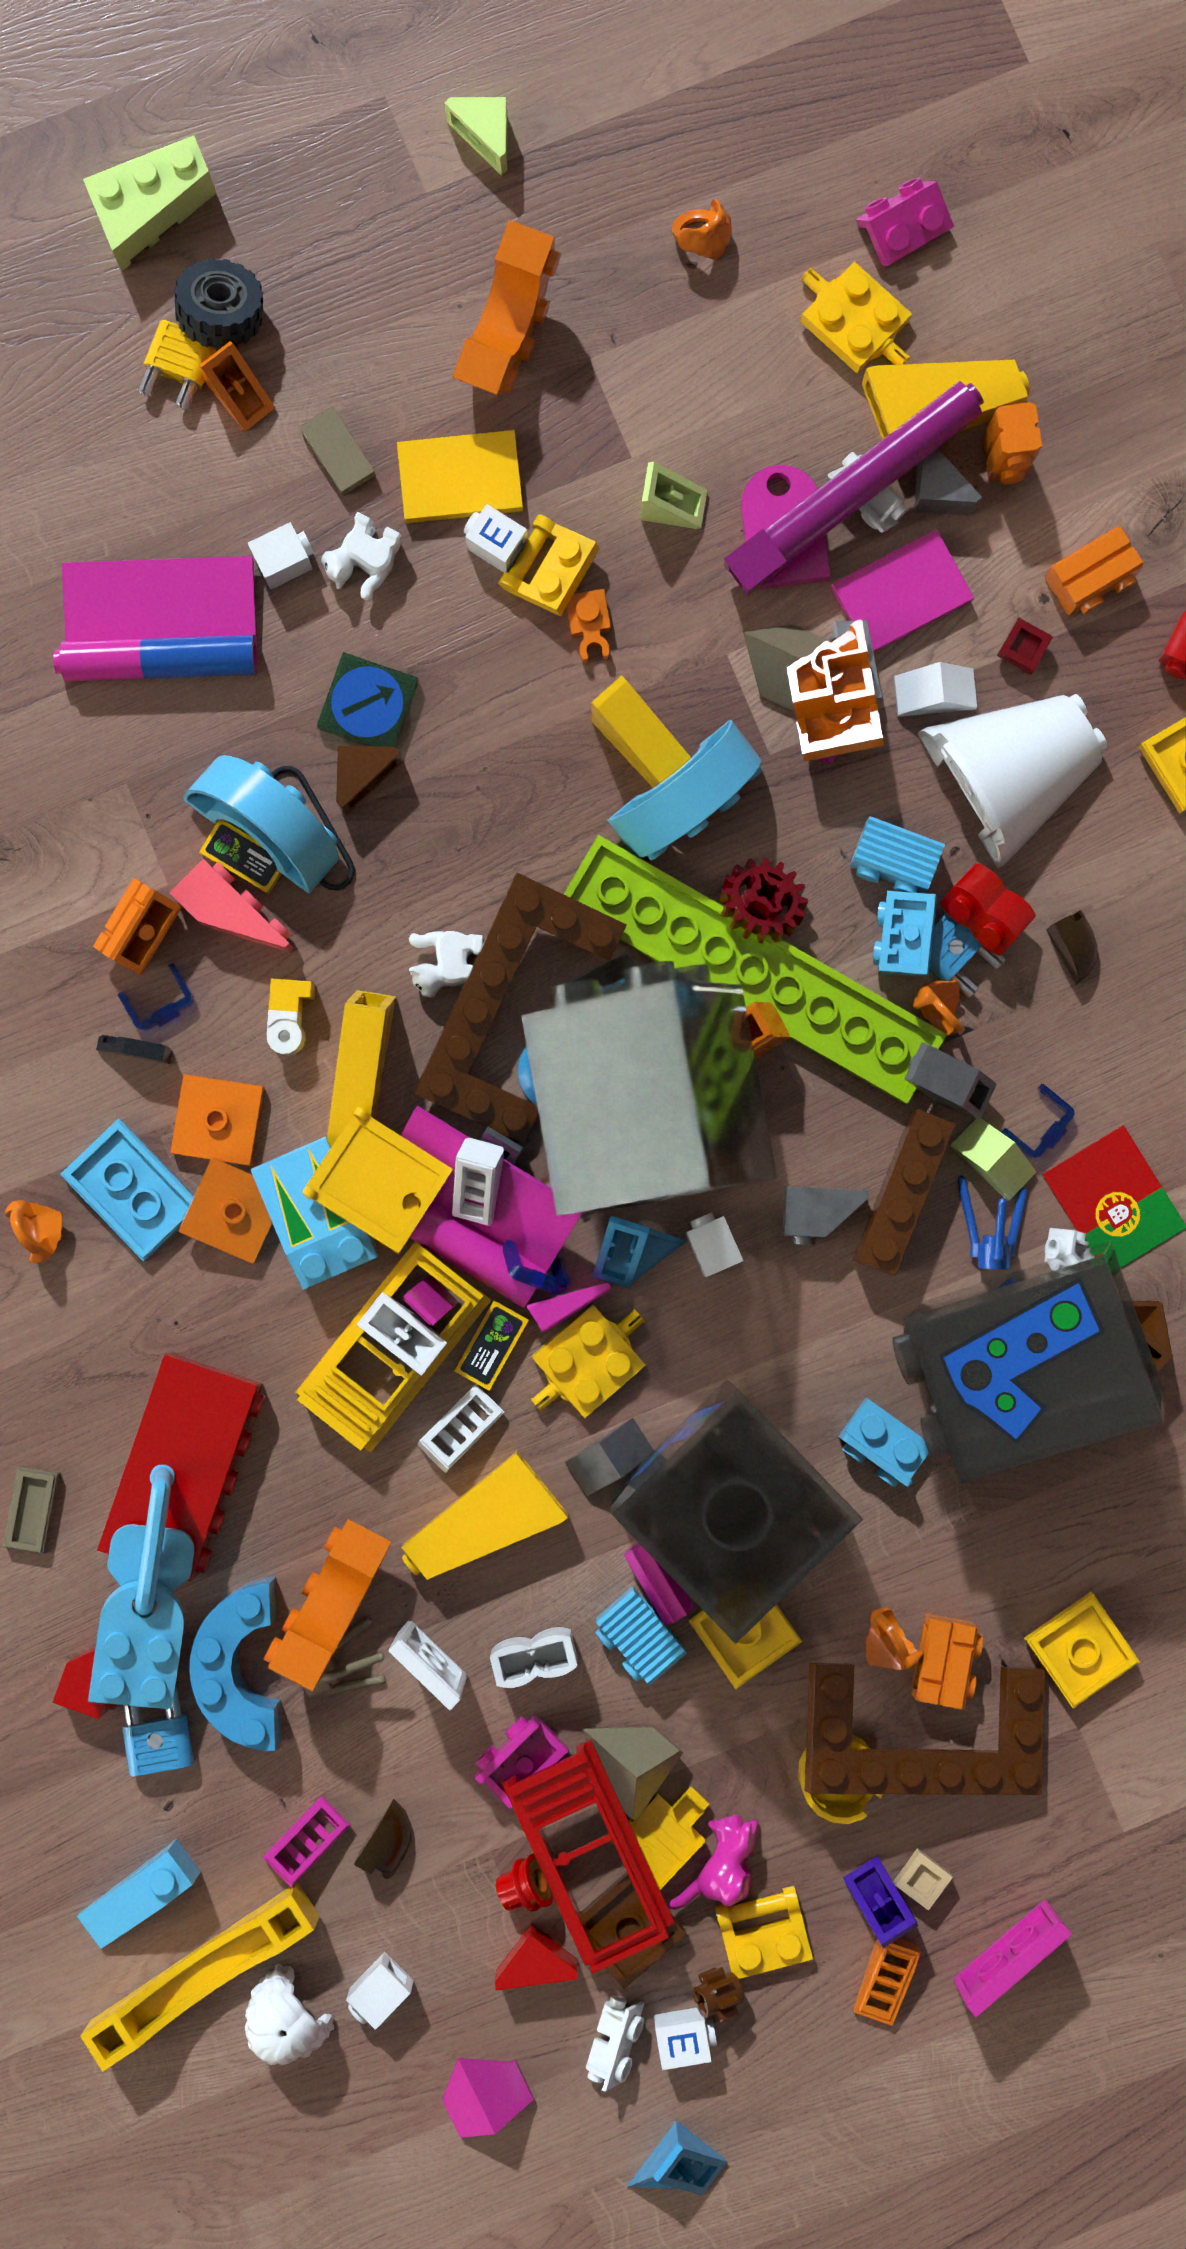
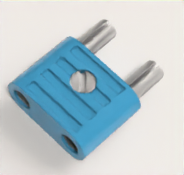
M946 913L934 926L930 969L942 981L957 980L960 985V991L968 998L974 996L978 987L960 969L976 952L995 969L1000 968L1004 964L1005 958L983 947L976 940L971 929L958 924Z
M175 1688L172 1710L166 1709L167 1716L141 1721L139 1706L124 1705L126 1724L122 1726L130 1776L174 1770L194 1764L187 1715L181 1714L177 1688Z

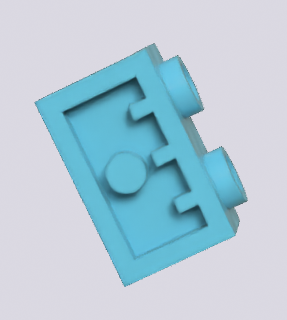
M887 891L886 902L879 903L877 922L878 926H883L882 941H876L874 945L873 965H879L878 971L882 976L891 977V974L929 977L937 905L936 894Z
M868 1398L864 1399L838 1436L846 1442L842 1448L844 1452L861 1464L866 1458L879 1466L875 1474L894 1488L899 1482L909 1488L913 1482L911 1480L912 1476L934 1447Z

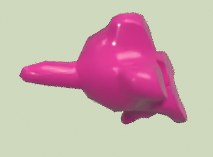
M735 1814L730 1817H723L720 1820L709 1821L708 1826L716 1835L717 1847L712 1857L701 1870L698 1879L693 1881L680 1895L672 1899L669 1907L674 1910L686 1907L699 1894L709 1900L720 1901L725 1906H731L744 1900L750 1893L753 1876L746 1867L745 1861L753 1854L759 1827L758 1820H750L743 1823L741 1816Z

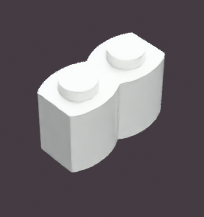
M554 1627L539 1632L532 1639L513 1637L501 1641L492 1648L490 1661L496 1686L515 1688L529 1683L536 1676L543 1678L563 1676L577 1667L578 1657L571 1629Z

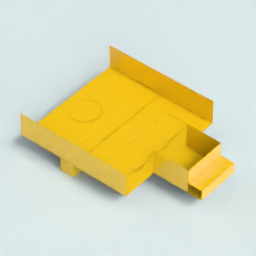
M692 1786L672 1807L656 1793L637 1820L632 1818L629 1820L660 1890L705 1842L704 1837L692 1825L704 1813L709 1802Z

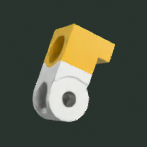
M271 978L267 1042L275 1052L286 1056L295 1055L304 1047L306 1035L301 1027L303 1000L315 999L316 985L313 982Z

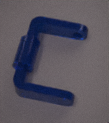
M174 962L169 964L168 967L185 997L175 1003L172 1001L153 1012L152 1016L141 1022L124 991L118 994L119 999L138 1029L147 1031L156 1025L161 1027L181 1015L180 1011L193 1004L194 996Z
M1042 1083L1037 1089L1063 1110L1065 1114L1059 1121H1054L1040 1138L1041 1142L1032 1150L1007 1128H1003L1001 1131L1002 1134L1014 1141L1025 1155L1033 1159L1040 1157L1047 1148L1053 1149L1068 1131L1065 1127L1075 1114L1074 1109Z
M507 1240L504 1243L503 1254L508 1273L513 1279L557 1295H561L570 1284L562 1258L556 1257L551 1264L553 1274L551 1276L522 1266L516 1243L511 1240Z

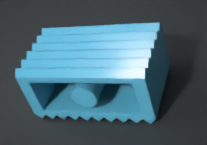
M869 816L849 867L857 869L856 875L864 880L878 883L879 879L894 883L893 889L895 891L925 893L930 887L945 844Z
M631 1586L596 1617V1623L600 1628L595 1633L610 1651L617 1647L625 1656L626 1660L622 1662V1665L636 1682L643 1678L650 1686L687 1654L686 1647L670 1628L664 1625L658 1614L634 1586Z

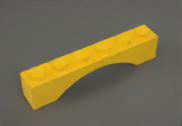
M297 1881L292 1888L288 1887L91 2019L80 2035L81 2039L102 2072H104L138 2049L163 2027L205 1996L251 1967L280 1954L314 1931L320 1917Z

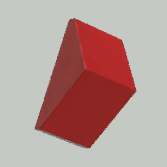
M531 1923L496 1969L495 1990L578 1980V1960Z

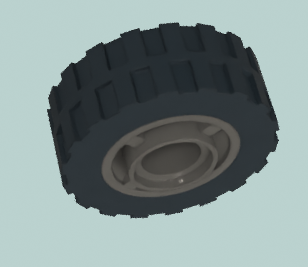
M215 258L208 259V261L195 262L193 266L186 267L181 276H178L174 290L176 322H179L181 331L185 332L193 342L197 341L202 346L221 349L230 341L235 347L242 343L246 344L253 335H257L259 326H262L263 292L260 281L256 280L255 274L251 270L248 271L243 265L232 263L227 259L215 260Z

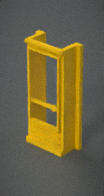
M417 1242L412 1244L295 1392L299 1395L297 1400L360 1451L365 1448L371 1453L491 1302L488 1296L480 1290H476L428 1252L427 1248ZM417 1265L465 1302L441 1332L440 1336L447 1344L422 1376L414 1369L407 1373L404 1365L396 1364L361 1335L365 1331L357 1325L380 1294L384 1292L392 1298ZM357 1341L391 1367L396 1376L405 1378L385 1404H382L337 1368L338 1364Z

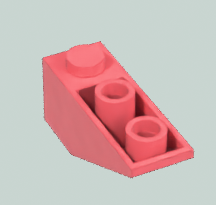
M202 859L169 892L206 928L289 953L294 949L287 941L292 934L276 918L268 923L258 913L263 906L247 890L240 895L230 885L235 878L219 862L211 867Z

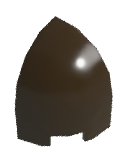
M1082 910L1055 922L1046 929L1076 985L1086 978L1096 962L1098 946L1093 930Z
M395 1799L392 1800L368 1837L354 1863L355 1866L369 1874H372L376 1868L382 1872L385 1879L393 1876L404 1859L411 1843V1823L405 1809Z

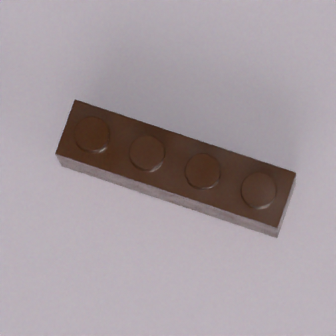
M919 1109L910 1112L852 1261L889 1276H896L954 1130L955 1123Z

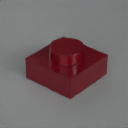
M1018 617L997 656L1032 675L1054 636Z

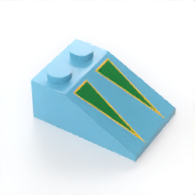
M326 1136L251 1169L284 1252L303 1290L378 1257L374 1238L316 1201L307 1199L301 1193L331 1148Z

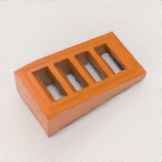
M876 1937L853 2007L854 2013L893 2026L921 1954L918 1944L899 1938L883 1948ZM886 1954L902 1958V1965L885 1960ZM883 1968L897 1973V1980L880 1975V1969ZM874 1983L893 1988L892 1995L873 1989ZM872 1997L889 2003L887 2011L866 2004L868 1998Z

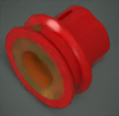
M534 1853L527 1855L526 1859L519 1858L515 1860L512 1865V1871L501 1874L496 1879L497 1895L502 1906L508 1911L525 1907L527 1910L535 1912L541 1906L548 1907L552 1905L554 1897Z

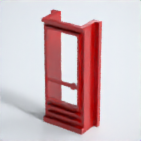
M592 1739L577 1745L575 1755L522 1780H519L516 1774L502 1781L505 1792L585 1966L590 1965L592 1974L669 1938L668 1927L675 1924V1920ZM596 1803L609 1834L569 1853L562 1852L555 1859L542 1828ZM613 1840L651 1925L597 1950L559 1865L566 1866L571 1859Z

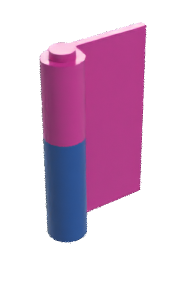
M253 556L62 563L65 641L61 642L59 650H54L53 663L56 674H62L65 682L257 675L258 648Z

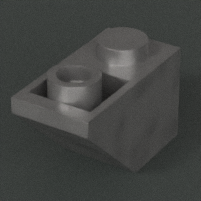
M921 1043L916 1055L911 1059L905 1077L906 1081L939 1105L979 1120L997 1085L996 1082L980 1070L925 1043Z

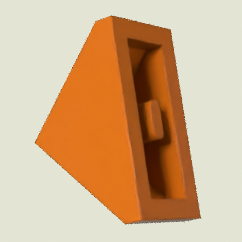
M231 341L199 365L208 388L243 431H247L276 408Z

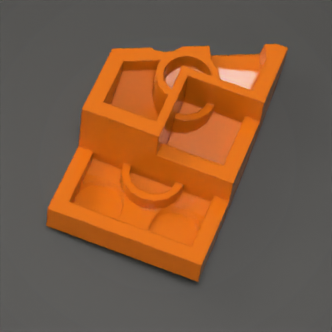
M857 620L850 625V630L831 643L828 640L825 641L811 655L802 657L787 667L804 762L884 746L862 620Z

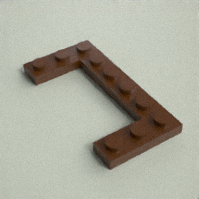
M516 872L419 1079L414 1094L524 1144L541 1107L469 1074V1071L536 927L610 961L627 924Z
M809 1663L804 1791L810 1794L1042 1795L1045 1669L1038 1667H1001L998 1750L852 1748L855 1665L849 1663Z

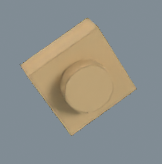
M917 1848L893 1882L895 1886L929 1911L953 1876Z

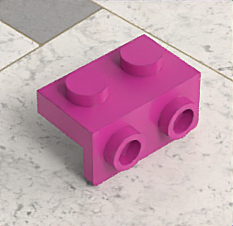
M920 177L907 181L898 188L900 192L898 195L887 200V197H883L873 201L865 207L866 213L856 219L859 227L867 228L881 265L888 266L954 227L937 181H921Z
M535 1712L527 1720L523 1716L519 1717L505 1732L508 1739L498 1749L491 1745L475 1762L479 1768L476 1770L474 1779L479 1784L484 1782L509 1809L512 1808V1805L502 1785L503 1780L516 1774L519 1780H522L557 1763L569 1751V1747Z

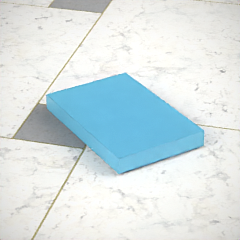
M119 1118L60 1174L142 1261H147L179 1230L194 1197V1194Z

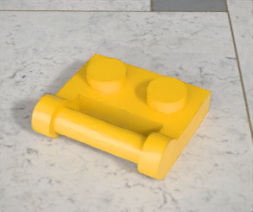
M538 514L532 523L534 530L509 573L504 572L498 584L507 592L561 616L600 548L596 541L562 527L548 517ZM546 539L554 540L552 547L531 583L523 582L525 575Z
M794 1885L782 1888L783 1893L729 1907L723 1904L715 1906L731 1972L738 1979L813 1960ZM788 1910L789 1918L734 1932L732 1923Z

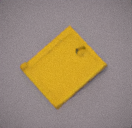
M357 1107L301 1193L307 1199L316 1201L399 1254L453 1169L370 1117V1114L365 1109Z

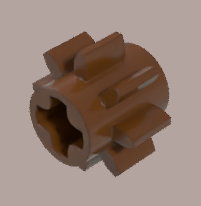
M715 1967L698 1974L701 1985L693 1988V1998L699 2013L704 2018L712 2016L714 2023L719 2021L723 2023L739 2016L736 2005L743 2003L744 1992L738 1977L733 1972L725 1974L723 1967L718 1969Z

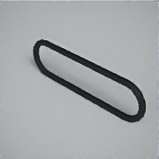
M282 766L272 772L274 779L283 772H292L300 779L325 826L338 839L336 845L348 865V876L346 880L337 885L326 882L324 878L319 883L329 890L345 888L354 877L355 868L353 862L305 776L299 769L293 766Z

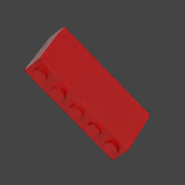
M174 1353L164 1354L97 1551L109 1554L112 1536L122 1526L129 1524L146 1526L152 1488L150 1481L151 1471L158 1465H167L173 1469L175 1479L171 1485L165 1528L182 1530L193 1540V1564L191 1575L187 1581L191 1582L198 1576V1573L204 1574L206 1572L213 1550L207 1549L212 1533L218 1535L226 1511L220 1510L225 1494L232 1495L239 1477V1472L233 1471L238 1455L242 1457L246 1455L252 1439V1433L247 1432L251 1417L258 1418L265 1401V1395L260 1393L263 1383Z

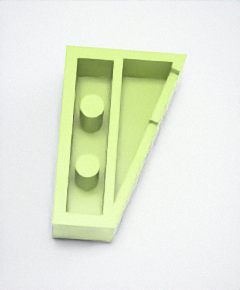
M194 135L83 179L121 271L131 265L130 260L145 247L149 246L151 248L160 241L159 236L174 223L180 224L216 194L209 170Z

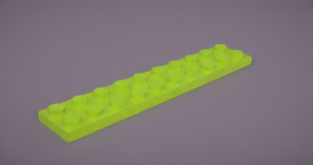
M600 835L595 839L564 892V895L627 924L619 940L620 942L742 1011L754 1002L772 1003L790 1033L789 1039L904 1105L908 1104L916 1090L915 1086L905 1080L911 1059L916 1055L921 1043L928 1044L939 1050L947 1036L941 1030L782 939L775 943L771 936L767 935L762 944L758 942L757 934L751 933L747 939H744V929L741 926L734 930L730 928L733 917H722L721 912L724 906Z

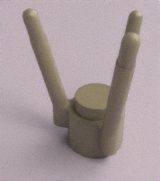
M371 1618L363 1619L346 1631L337 1650L372 1623ZM379 1653L337 1668L335 1662L331 1659L315 1690L311 1692L305 1688L303 1689L311 1699L321 1694L324 1698H327L336 1693L383 1684L385 1682L384 1676L339 1682L340 1677L384 1660L385 1656Z

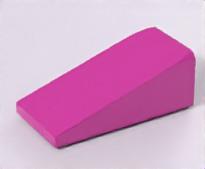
M433 1276L426 1277L403 1296L404 1300L429 1325L438 1324L457 1305V1299Z
M607 1282L529 1304L526 1307L540 1329L546 1332L609 1292L611 1286Z

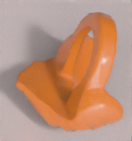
M714 199L711 202L710 210L697 209L685 212L677 217L672 224V234L682 250L694 252L698 256L717 260L722 256L732 234L731 217L718 199ZM693 222H707L701 228H684Z
M957 980L932 981L924 984L914 999L913 1007L920 1010L922 1016L932 1026L946 1033V1037L957 1032L961 1035L965 1031V1027L954 1016L956 1006L960 1001L959 982Z
M25 1200L12 1201L5 1210V1216L10 1218L11 1227L20 1244L30 1252L29 1263L47 1261L54 1254L58 1242L62 1238V1212Z
M880 1608L871 1613V1627L869 1635L865 1640L868 1664L885 1669H895L896 1671L909 1670L915 1666L924 1652L916 1650L914 1644L906 1639L904 1631L898 1625L892 1609Z

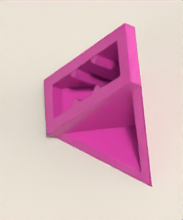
M467 2058L457 2059L446 2091L442 2097V2101L460 2138L496 2134L534 2100L531 2089L516 2060L506 2062Z

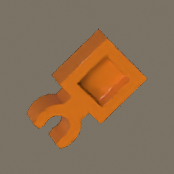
M600 589L576 593L572 596L566 608L571 637L583 636L579 647L580 659L583 664L588 663L587 650L590 647L596 646L601 649L603 660H608L609 644L605 638L600 636V633L611 632L605 591Z

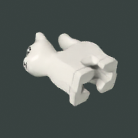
M357 512L354 517L355 525L352 531L345 537L342 546L333 551H326L321 558V562L325 567L327 577L336 583L337 589L342 588L350 578L354 566L360 567L369 574L370 577L363 583L360 594L363 600L370 601L373 597V592L380 587L391 572L395 554L398 552L403 538L399 532L389 527L385 528L383 538H372L376 531L372 526L373 520Z
M436 931L425 935L413 933L410 935L409 943L416 948L434 946L436 948L437 966L420 964L409 969L413 985L421 992L423 997H434L438 990L444 986H459L465 983L473 966L467 964V957L471 953L478 955L482 946V935H464L455 931Z

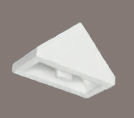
M938 662L896 675L893 678L897 717L977 709L973 668Z
M384 1292L380 1294L357 1324L421 1376L447 1344L419 1316Z

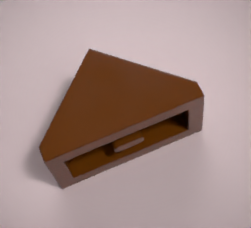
M338 746L336 802L345 815L349 814L403 762L401 753L395 747Z

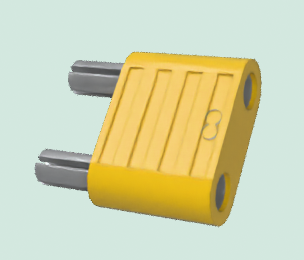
M160 320L143 363L147 370L139 392L148 397L152 396L160 375L183 383L175 404L180 409L188 410L196 389H201L205 382L199 365L217 352V349L211 346H202L197 341L193 342L185 332L181 331L178 324L167 320Z

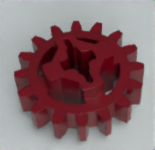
M764 857L761 865L757 866L754 860L750 858L747 860L744 868L737 864L734 866L731 875L726 876L722 885L723 890L719 897V902L725 904L721 914L722 917H733L730 928L734 930L741 926L744 929V939H747L751 933L757 934L759 943L763 944L767 935H770L776 943L780 941L783 933L791 936L796 926L802 922L806 914L803 911L808 904V899L801 896L806 887L804 884H794L793 881L797 875L795 871L787 875L782 872L784 863L779 862L775 868L770 867L769 859ZM746 884V890L743 895L739 896V889ZM784 905H788V911L782 917L780 913Z

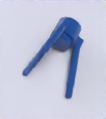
M960 1175L958 1177V1184L971 1242L970 1257H978V1268L1010 1269L1011 1258H1015V1244L1025 1207L1027 1188L1022 1187L1019 1191L1008 1236H1004L1007 1200L1001 1198L998 1203L995 1235H983V1243H980L966 1178Z

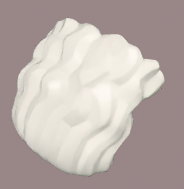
M277 1964L273 1971H268L265 1977L259 1980V1984L253 1988L245 2014L248 2020L245 2025L248 2046L257 2057L269 2065H286L297 2060L298 2057H309L313 2050L319 2049L325 2039L329 2038L330 2031L334 2030L333 2016L331 2014H323L318 2020H315L304 2009L301 2002L293 1995L294 1985L292 1983L295 1978L293 1968Z

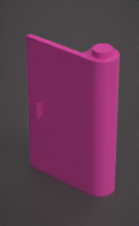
M417 1106L400 1136L453 1170L409 1238L512 1302L525 1308L585 1209L503 1159L494 1219L491 1226L452 1216L456 1156L464 1140L469 1137ZM465 1198L467 1202L484 1206V1203Z

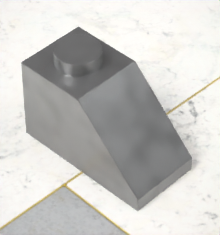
M784 1187L782 1236H791V1244L815 1245L816 1237H827L868 1199L869 1190Z

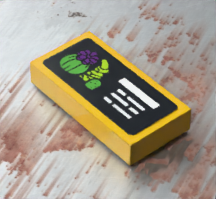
M222 819L218 820L199 851L201 855L215 863L219 862L226 870L268 895L282 875L277 870L275 862L268 852L254 838Z
M494 1300L454 1371L490 1391L529 1319Z

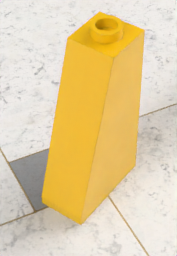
M1015 359L879 365L866 368L862 386L881 439L883 440L958 381L965 385L972 383L984 400V403L980 405L982 415L961 431L990 422L999 406L1026 402L1030 394L1028 378L1024 371L1019 372Z
M622 675L591 702V722L652 788L662 783L691 759L690 755Z
M356 990L345 1003L327 1140L331 1147L357 1107L365 1109L370 1114L369 1116L376 1120L396 996Z
M517 1450L409 1538L401 1547L405 1552L402 1560L414 1575L417 1576L422 1573L428 1580L556 1526L568 1518V1512Z

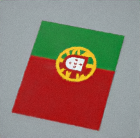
M1124 1125L1042 1174L1078 1232L1086 1233L1085 1241L1089 1242L1087 1248L1105 1277L1186 1228V1224Z

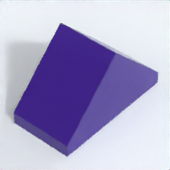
M878 1856L843 1877L883 1948L919 1926L909 1905L897 1886H895Z

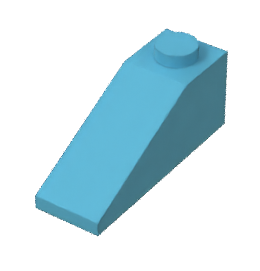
M176 1839L82 1910L77 1917L99 1948L102 1949L162 1909L192 1886L201 1871Z

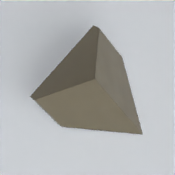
M793 624L743 632L760 694L759 697L795 713L787 667L802 657L811 655L818 646L827 640Z
M654 1727L584 1728L583 1732L586 1740L592 1739L625 1813L633 1820H637L684 1752Z

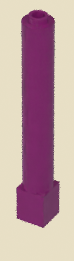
M958 381L766 530H760L725 557V568L746 596H750L784 570L786 565L981 416L982 410L980 405L984 403L980 392L972 383L965 385Z

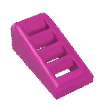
M321 1796L262 1858L292 1888L345 1832L350 1824ZM318 1811L335 1827L330 1834L313 1817ZM307 1823L324 1840L319 1846L302 1830ZM294 1836L312 1852L307 1858L290 1843ZM283 1848L300 1864L295 1870L278 1855Z

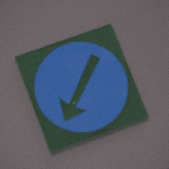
M343 652L320 714L317 728L365 746L396 747L419 679L418 677Z

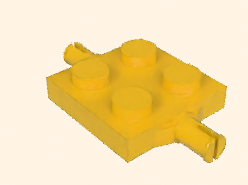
M855 261L838 278L827 282L813 267L805 272L801 282H804L815 292L817 298L802 313L800 322L854 372L858 374L871 360L881 355H884L894 365L906 364L910 356L894 343L896 334L910 321L912 313Z
M591 1303L531 1356L545 1372L549 1383L534 1398H531L532 1402L543 1412L545 1408L560 1396L571 1402L584 1418L589 1416L646 1366L634 1352L628 1336L646 1321L633 1309L628 1316L616 1325L614 1322L606 1319L594 1304Z

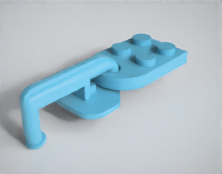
M158 1465L151 1471L150 1481L152 1488L146 1526L136 1524L125 1525L119 1528L112 1536L107 1566L111 1575L120 1584V1587L107 1598L101 1610L88 1702L172 1710L184 1629L183 1608L179 1599L172 1591L187 1581L191 1575L194 1543L186 1532L179 1529L165 1528L171 1485L175 1479L173 1469L167 1465Z

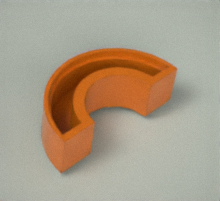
M509 219L495 257L494 278L486 306L474 333L470 338H466L452 378L497 396H501L504 392L511 393L521 362L528 363L534 351L536 339L531 337L536 323L543 324L549 309L550 301L544 298L550 276H554L561 257V252L555 251L554 236Z
M347 1519L342 1530L334 1527L323 1548L330 1552L320 1574L312 1572L301 1593L307 1596L304 1605L300 1611L293 1607L282 1628L286 1632L283 1640L275 1637L263 1659L270 1663L267 1669L311 1692L315 1690L363 1601L391 1545V1541Z

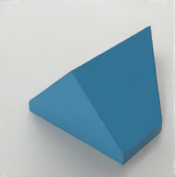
M611 1216L592 1277L631 1288L635 1280L684 1244L686 1240Z
M676 2120L627 2187L681 2189L703 2196L727 2161Z

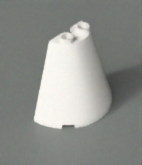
M1077 694L1071 697L1065 695L930 726L917 733L936 766L939 767L946 762L985 827L978 836L998 869L1004 866L1101 764L1102 752L1108 749L1107 741L1102 732L1097 728L1093 729L1086 718L1087 708Z

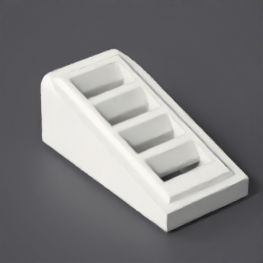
M466 1138L456 1156L452 1216L491 1226L494 1219L503 1165L504 1148L502 1146L473 1138ZM465 1198L484 1203V1206L467 1202Z
M475 1384L428 1431L417 1445L446 1473L504 1414V1411ZM471 1400L489 1416L485 1421L468 1406ZM460 1412L477 1427L473 1433L456 1417ZM448 1424L465 1439L461 1445L444 1429ZM437 1436L454 1452L450 1457L433 1442Z

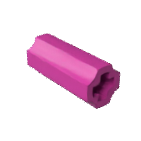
M653 1536L642 1540L624 1552V1557L665 1626L676 1622L695 1609Z

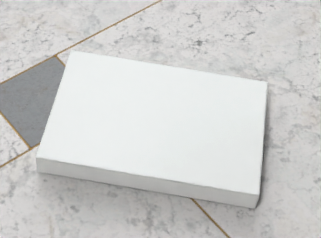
M408 1620L398 1631L388 1651L445 1707L451 1710L461 1699L467 1674L412 1620Z

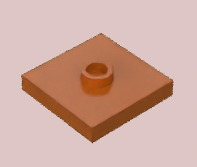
M183 1074L170 1153L209 1160L213 1157L222 1162L252 1166L265 1087Z
M212 1157L178 1231L254 1264L272 1221L253 1175Z

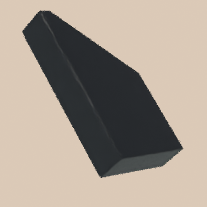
M108 1035L99 1036L96 1048L99 1051L170 1064L173 1052L170 1050L171 1048L163 1044Z

